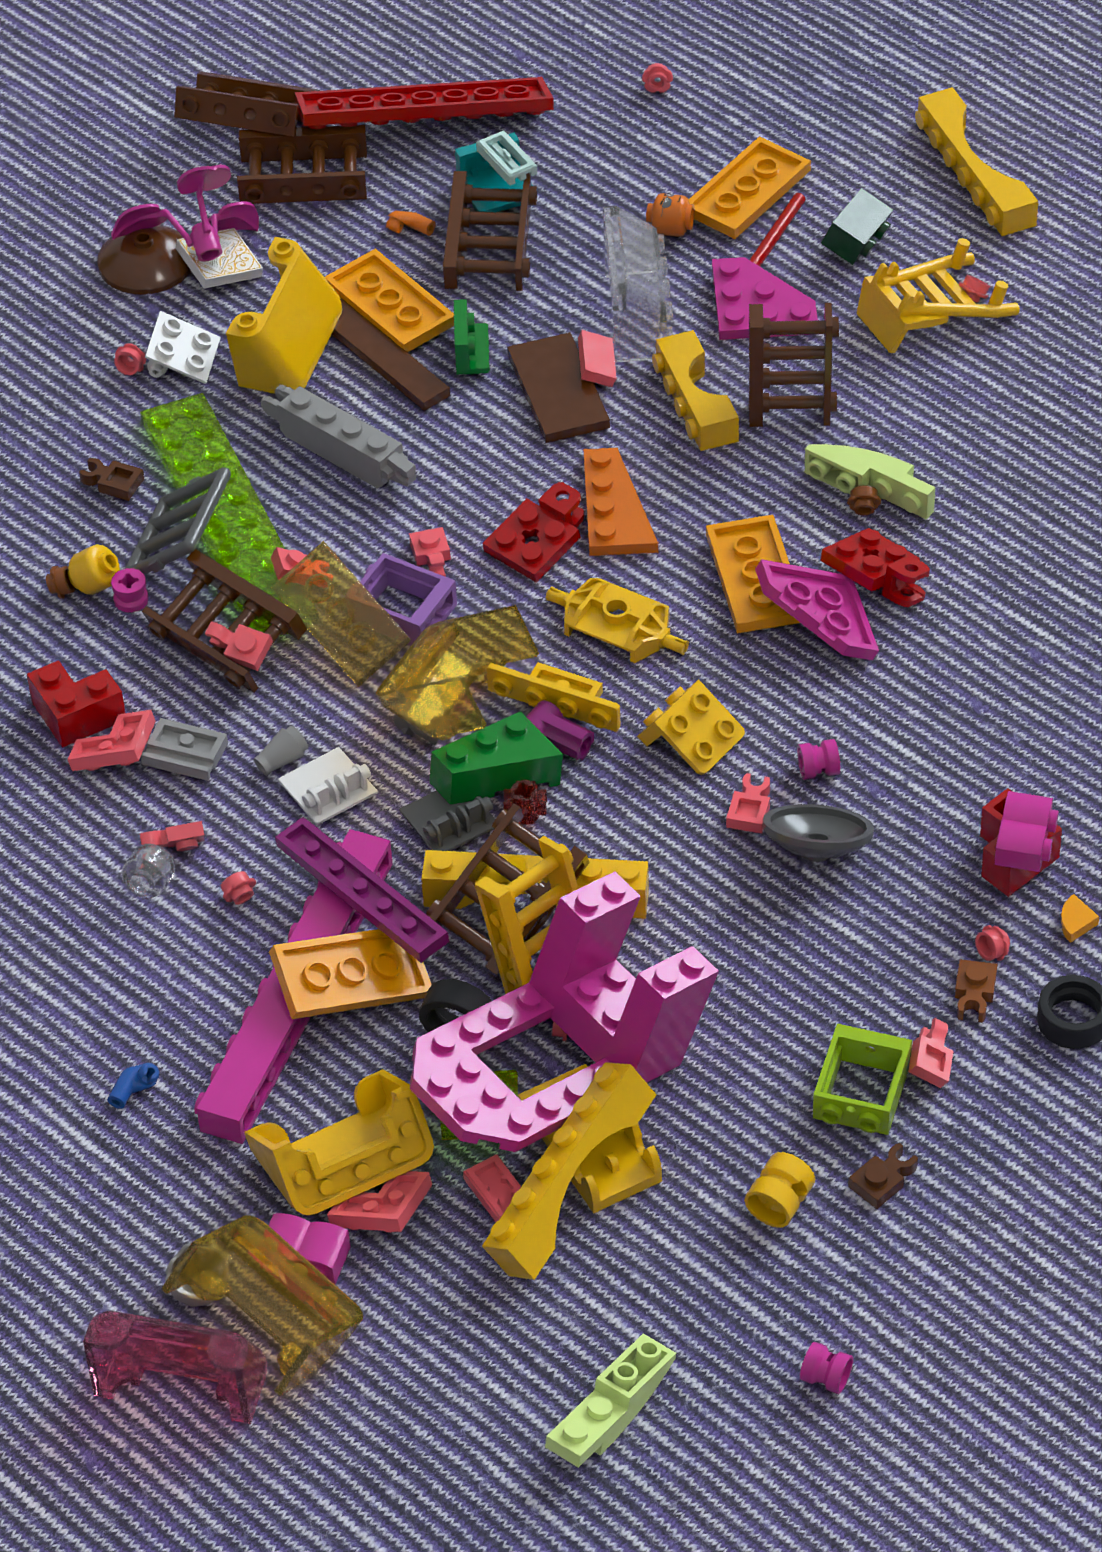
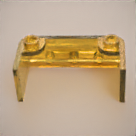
M516 605L440 621L421 632L379 686L376 694L382 706L431 738L446 740L456 734L480 730L486 727L487 724L469 687L473 682L481 681L482 683H487L486 668L490 663L504 667L509 662L537 657L539 652Z
M249 1215L242 1216L194 1240L161 1288V1290L168 1294L188 1284L197 1297L206 1301H217L227 1296L282 1346V1349L277 1354V1362L281 1372L285 1375L274 1390L279 1396L309 1380L353 1334L363 1320L362 1310L352 1299L264 1221Z

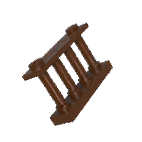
M201 71L197 73L196 88L176 86L174 118L295 137L297 121H301L298 113V104L295 102V92L320 90Z
M365 125L353 127L326 126L322 129L299 127L296 130L295 137L255 130H239L241 163L249 162V175L237 176L239 202L247 201L252 204L367 199L365 171H357V158L367 157ZM344 158L343 172H325V159ZM293 160H312V173L293 174ZM281 161L280 174L261 175L262 162Z
M454 171L443 260L445 289H458L459 276H465V273L515 274L516 291H523L524 278L530 277V258H526L531 206H537V186L531 185V175L529 173L526 174V179L523 181V189L473 188V185L467 183V171ZM473 201L521 202L520 213L471 212V209L467 208V204H473ZM470 225L519 226L518 237L468 236V232H464V228H470ZM468 249L516 250L515 261L465 260V256L461 255L462 252H467Z
M825 303L824 320L770 321V318H763V304H749V427H763V413H769V410L823 409V425L830 426L831 412H837V391L831 392L832 337H839V317H832V303ZM824 334V346L770 347V343H764V339H770V335ZM823 359L822 371H770L769 368H763V364H770V360ZM823 384V395L769 396V393H763V389L770 388V385Z
M195 549L186 558L193 569L191 574L193 578L163 614L159 615L147 606L142 610V613L149 622L147 628L159 639L169 638L222 672L224 678L237 689L244 686L255 693L258 686L249 673L252 669L236 664L225 657L224 652L226 649L217 646L211 648L199 640L210 622L217 618L228 603L233 604L236 600L243 605L244 610L228 628L234 633L239 624L248 627L254 619L259 620L260 617L268 621L270 626L264 633L272 637L273 643L280 635L285 636L286 633L299 640L307 631V628L298 612ZM209 585H212L217 589V596L187 631L173 623L203 587L207 588Z
M513 804L509 811L504 809L499 813L492 825L494 831L442 901L439 899L435 900L426 912V915L441 927L443 925L486 956L485 960L488 962L485 966L488 974L499 982H502L491 941L456 917L452 912L465 895L480 905L474 882L487 865L511 882L524 873L497 854L509 835L543 858L538 841L540 838L519 824L524 815L521 808L516 804ZM574 845L570 852L573 856L572 866L577 881L590 861L587 854ZM537 882L525 892L531 895V901H535L551 889L550 882ZM556 905L523 927L522 935L524 942L540 931L556 909Z

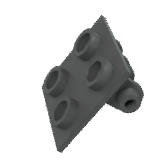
M436 790L399 809L400 813L430 850L451 851L494 830L492 825L495 818L489 812L493 810V805L487 796L484 798L478 796L472 801L450 805Z

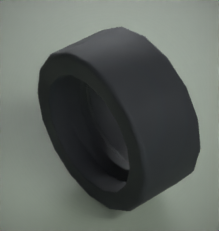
M1074 974L1060 976L1048 982L1041 991L1038 1002L1037 1022L1042 1034L1052 1043L1070 1049L1087 1048L1100 1042L1102 1039V985L1089 977ZM1075 1000L1090 1005L1097 1012V1016L1088 1022L1076 1024L1059 1019L1051 1010L1054 1005L1062 1001Z
M442 979L433 983L427 991L419 1009V1021L424 1029L430 1032L458 1018V1016L450 1013L445 1008L456 1010L465 1015L492 1000L481 989L467 982L455 979Z

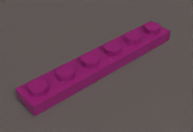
M300 818L275 836L276 845L280 850L420 963L450 942L448 932L306 818Z

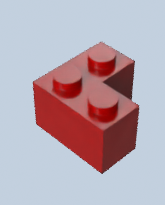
M59 660L27 673L32 704L62 748L75 743L76 739H83L112 727L117 716L125 714L122 690L107 669L77 682H73Z
M1007 788L982 807L980 837L989 843L983 847L981 877L1009 897L1060 857L1062 828L1057 825L1055 833L1048 832L1047 839H1053L1049 862L1042 861L1040 872L995 865L999 829L1008 791H1011Z

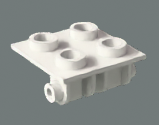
M160 311L145 358L149 359L147 364L149 374L157 378L165 374L169 368L206 384L221 337Z
M340 747L278 778L279 783L316 825L378 794V790L367 779L371 777L368 766L366 764L361 766L354 764Z

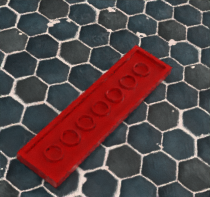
M543 77L295 92V102L298 104V113L302 124L312 129H322L329 124L353 127L361 122L384 125L392 120L416 123L423 118L447 121L454 116L478 119L485 114L509 117L516 112L540 115L547 110H554V98Z

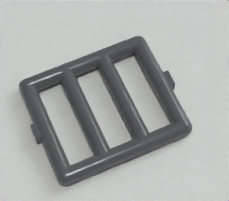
M222 467L206 476H198L190 480L187 485L161 497L125 569L134 568L140 570L144 575L151 571L156 573L164 569L166 564L192 553L231 477L230 470ZM208 490L207 493H205V494H203V495H201V496H199V497H197V498H195V499H193V500H191V501H189V502H187V503H185V504H183V505H181V506H179V507H177V508H175V509L170 510L171 507H173V506H175V505H177V504H180V503H182V502H184V501H186V500H188V499H190V498H192V497H194V496H196V495H198V494H200V493H202V492ZM196 514L194 518L158 534L159 531ZM185 537L184 541L146 558L147 555Z

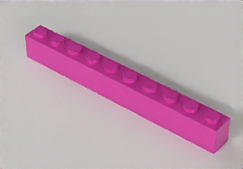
M349 829L343 842H338L337 844L384 881L393 864L391 841ZM318 880V887L314 895H309L305 901L302 917L298 923H293L290 928L287 943L355 933L364 917ZM274 966L269 977L262 979L258 988L257 999L253 1006L246 1008L237 1035L233 1034L230 1037L222 1063H217L214 1066L206 1092H201L197 1097L194 1112L198 1115L200 1132L236 1143H244L246 1139L244 1132L252 1128L311 1018L310 1016L291 1019Z

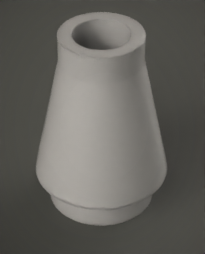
M291 725L287 729L281 728L253 760L258 769L267 776L272 771L304 756L303 752L309 747L302 734Z

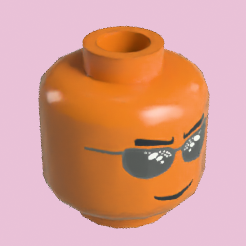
M660 193L655 198L654 203H648L646 222L652 224L655 234L682 237L687 230H692L695 206L690 204L686 196Z

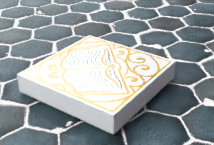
M235 228L218 231L223 253L211 261H199L194 246L187 247L184 238L177 239L176 250L204 289L262 277L263 267Z

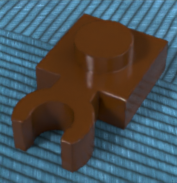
M89 458L87 462L88 469L91 472L79 471L80 482L84 485H98L100 493L126 501L131 499L144 480L143 469L114 460L109 466H105L99 459Z
M900 1143L895 1144L890 1148L888 1158L885 1161L875 1155L848 1177V1187L874 1208L878 1209L904 1187L903 1176H909L916 1171L918 1157L914 1155L907 1161L898 1160L903 1155V1145Z

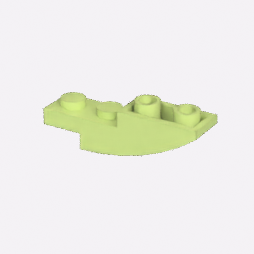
M809 444L805 448L804 473L812 476L814 479L823 481L848 494L857 486L874 487L877 489L878 496L881 499H885L926 520L934 512L935 487L913 477L914 465L879 452L850 446Z
M642 1334L596 1378L595 1390L546 1436L545 1448L578 1468L594 1452L602 1455L620 1436L654 1393L676 1359V1352L649 1336Z

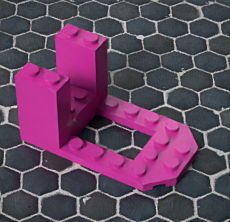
M616 872L560 898L529 983L416 1039L412 1056L413 1071L410 1078V1090L460 1141L477 1144L479 1139L499 1143V1149L517 1152L562 1127L573 1111L574 1104L583 1096L593 1081L595 1073L605 1062L631 1064L646 1083L681 1065L719 970L694 946L638 973L636 978L616 959L641 896ZM551 1018L595 1063L521 1101L477 1055Z

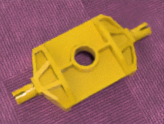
M590 578L576 591L572 589L570 593L556 589L553 586L546 593L547 601L561 605L565 609L564 635L569 637L575 629L629 651L630 662L637 663L654 654L660 648H667L684 655L689 647V641L670 635L668 605L603 579ZM618 609L624 611V613L620 615H613L609 613L617 611Z

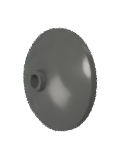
M815 804L787 805L772 809L763 817V830L773 841L788 851L804 856L806 860L813 862H823L828 858H837L854 852L869 843L874 835V826L866 817L832 806Z

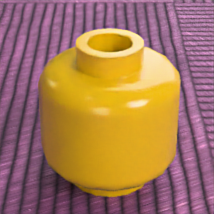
M99 544L74 554L68 566V576L71 584L79 591L89 595L99 593L111 587L112 577L120 571L116 555L109 548Z

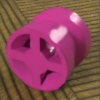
M134 568L123 569L114 574L111 586L114 592L115 606L123 612H136L143 609L149 599L145 575L140 570Z

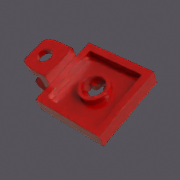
M558 482L551 486L538 499L539 505L526 498L482 543L484 552L537 583L581 538L577 528L585 517L584 510L578 507L581 502V494L564 482ZM561 494L569 496L568 499L557 500V497ZM536 536L538 539L536 543L530 541L525 544V539L528 537Z
M867 528L822 549L821 562L871 592L883 587L882 596L903 607H911L925 599V591L916 585L915 582L928 577L930 568L920 561L919 557L907 551L905 547L883 537L876 530Z

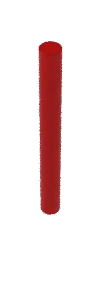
M794 194L750 258L751 262L761 267L804 204L806 199L803 194Z

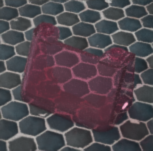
M106 1311L98 1314L91 1320L83 1340L93 1394L96 1397L114 1400L115 1390L122 1384L131 1382V1385L139 1386L145 1369L218 1382L216 1397L219 1401L226 1400L229 1403L231 1421L248 1424L252 1422L267 1375V1360L261 1348L238 1333L128 1313Z

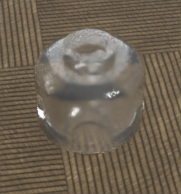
M155 844L140 845L131 853L123 865L121 873L123 883L136 896L141 898L157 897L166 889L174 877L175 862L170 853L163 847Z

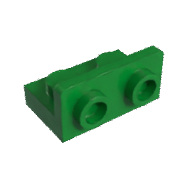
M467 299L454 300L456 374L489 373L488 324L475 323L474 313H468Z

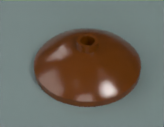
M163 225L139 229L114 240L111 236L102 245L97 257L98 270L102 279L112 288L129 294L145 295L166 291L181 283L191 270L175 248L177 239L183 237L177 230Z

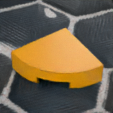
M1075 894L1066 900L1061 913L1062 931L1065 938L1071 943L1096 927L1099 923V916Z

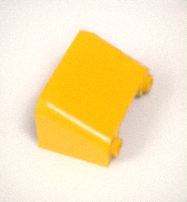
M274 237L268 249V257L270 263L278 267L281 279L264 313H241L232 320L226 332L238 386L275 394V389L279 385H286L293 390L299 386L302 388L306 387L342 313L339 295L296 241L280 237Z
M383 1069L366 1076L359 1081L354 1091V1101L358 1113L293 1143H290L286 1131L276 1123L260 1124L245 1131L244 1134L250 1150L289 1205L303 1215L317 1214L413 1170L430 1159L434 1149L433 1138L419 1099L410 1090L409 1083Z

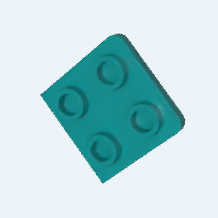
M515 132L508 134L519 146V139ZM499 141L497 142L502 149H506ZM476 143L455 149L456 171H467V183L473 185V188L523 189L524 180L520 181L517 177L515 178V184L510 186L477 151ZM511 155V158L520 167V163ZM473 201L472 206L476 212H499L521 206V202Z

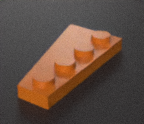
M618 448L583 449L589 556L658 553V541Z

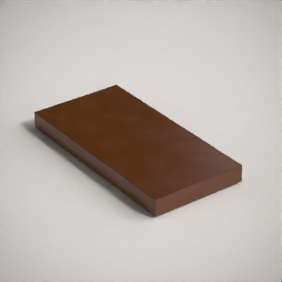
M571 332L507 347L509 360L545 443L610 428L609 416L594 383L581 379L579 350Z

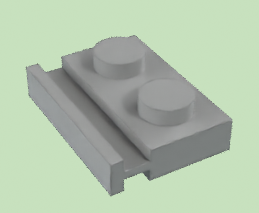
M160 718L147 742L145 752L141 755L142 765L209 781L212 769L216 768L228 745L227 734Z

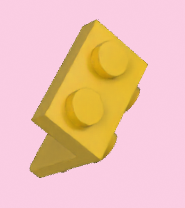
M698 679L686 690L679 686L665 699L669 706L664 711L659 707L655 709L643 721L647 727L637 737L647 747L662 735L697 774L704 775L745 735V730Z

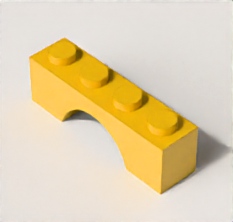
M694 330L656 339V353L652 354L653 367L657 374H662L667 395L673 396L678 417L684 418L689 439H695L700 451L739 442V416L728 395L707 393L694 385L695 382L705 376V351Z

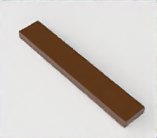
M340 298L342 313L332 332L336 339L423 411L450 396L449 386Z

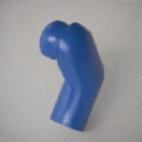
M144 1063L125 1069L120 1074L107 1098L108 1103L117 1109H123L132 1093L149 1089L156 1084L160 1075L158 1067L153 1063Z

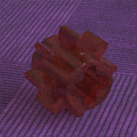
M518 780L513 784L511 790H504L503 809L509 811L513 804L519 806L524 815L519 824H535L539 815L546 816L547 791L546 789L538 790L536 781Z

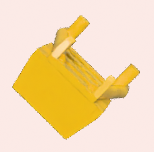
M960 238L951 255L899 270L896 262H892L889 269L885 263H881L874 276L864 277L856 314L889 353H896L908 330L929 328L947 323L948 316L986 318L1016 316L1020 311L1019 305L1016 302L1002 304L1008 289V284L1004 281L996 282L988 304H976L947 272V269L960 270L962 266H970L975 262L974 254L972 252L967 253L970 241ZM932 274L956 303H951L928 275ZM914 280L933 303L927 302L924 299L925 295L921 291H917L909 281ZM892 286H895L904 296L903 300L892 290Z

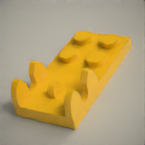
M586 1064L581 1065L518 1094V1098L523 1101L588 1066ZM639 1124L621 1129L606 1137L593 1148L577 1168L571 1182L594 1214L662 1182L661 1162L654 1145L645 1149ZM556 1131L542 1138L547 1147L552 1142Z

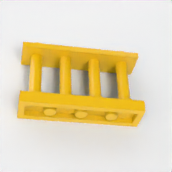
M546 836L538 839L543 860L509 884H499L487 876L475 883L505 994L529 983L533 973L530 964L531 956L542 949L550 925L526 942H524L522 935L523 927L554 905L557 908L561 897L578 889L572 866L573 856L565 845L558 844ZM548 875L551 889L516 913L514 906L515 898Z

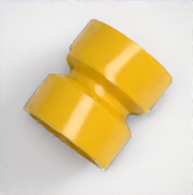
M786 1152L774 1153L762 1169L760 1177L754 1181L745 1196L744 1201L747 1209L754 1217L766 1225L776 1228L787 1226L799 1209L800 1202L804 1201L816 1180L814 1172L809 1165L793 1154Z

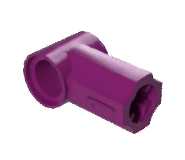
M546 700L540 701L526 716L560 752L576 760H583L588 755L594 742V732L564 718L560 709L553 703Z

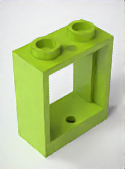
M837 1023L813 1094V1118L828 1124H840L858 1128L868 1133L876 1132L889 1135L908 1074L912 1040ZM841 1061L894 1072L884 1106L831 1094Z

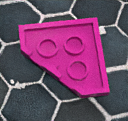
M747 258L712 259L719 340L749 338V304H763V318H770V321L818 320L815 300ZM770 335V337L795 336V335Z
M760 560L755 571L765 596L841 655L873 661L879 649L853 580L839 573Z

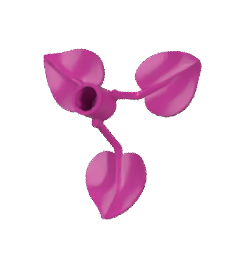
M226 165L201 166L186 171L177 181V188L181 194L196 192L202 222L192 227L190 236L167 209L160 210L158 204L138 205L124 211L118 217L111 236L114 240L139 229L156 227L168 219L185 239L187 247L194 246L198 260L205 262L214 260L223 253L218 231L235 228V230H252L257 232L259 216L252 203L241 201L227 204L218 213L212 214L211 217L207 218L203 191L214 190L225 185L231 178V171Z

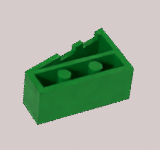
M520 711L432 751L429 783L450 805L472 801L478 796L481 798L486 796L491 798L494 797L496 791L515 788L516 793L525 792L528 786L548 782L549 787L558 786L561 781L563 754Z

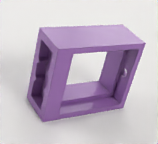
M382 553L374 564L368 566L364 577L358 585L353 586L347 594L346 605L348 606L349 622L423 650L457 606L456 581ZM387 586L424 599L411 618L374 604Z

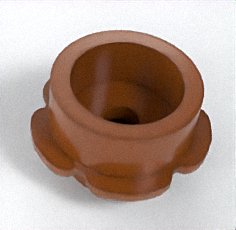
M857 486L850 491L847 504L856 514L865 516L874 513L878 509V505L881 504V498L878 496L876 488Z
M52 566L50 574L46 575L48 590L51 594L57 593L60 599H64L66 594L75 591V587L69 580L68 566Z

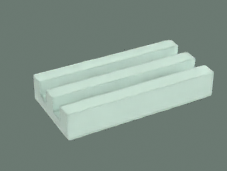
M504 130L476 142L477 151L510 186L515 184V178L517 177L522 181L526 179L527 173L531 176L537 174V165ZM499 141L506 149H502L497 142ZM511 155H512L522 166L519 167V166L516 164V162L511 158Z

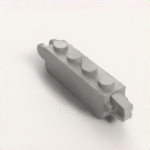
M279 385L274 392L277 399L266 396L261 401V408H263V411L268 416L270 415L279 421L280 430L285 437L375 488L382 487L389 480L408 487L416 480V466L403 454L401 442L300 386L293 390L286 385Z

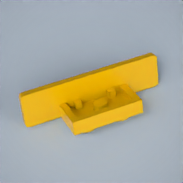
M537 662L530 675L494 663H490L486 668L488 690L499 696L525 702L533 707L538 702L546 700L556 705L564 717L574 718L592 724L595 727L605 728L617 732L621 726L620 705L600 698L603 693V683L539 662Z

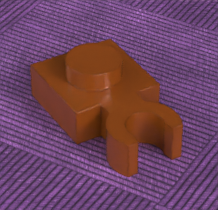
M960 959L955 987V998L959 999L957 1006L958 1020H963L966 1010L973 1009L978 1012V1022H984L987 1009L986 1002L993 1003L998 964Z

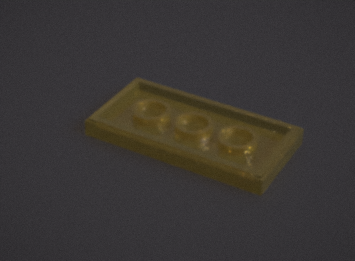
M324 541L271 587L288 607L298 612L306 628L358 687L411 641L409 636Z

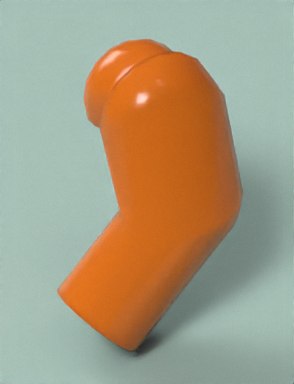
M395 210L388 215L390 218L386 222V228L395 233H400L403 226L406 225L430 236L436 227L435 221L416 212Z

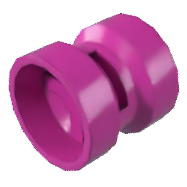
M835 739L823 740L819 747L811 743L798 744V763L803 780L813 779L817 774H821L822 771L828 776L840 774V757Z
M813 1342L803 1360L800 1380L810 1384L816 1382L823 1383L828 1391L839 1395L849 1379L853 1366V1356L844 1352L833 1354L828 1351L827 1346Z

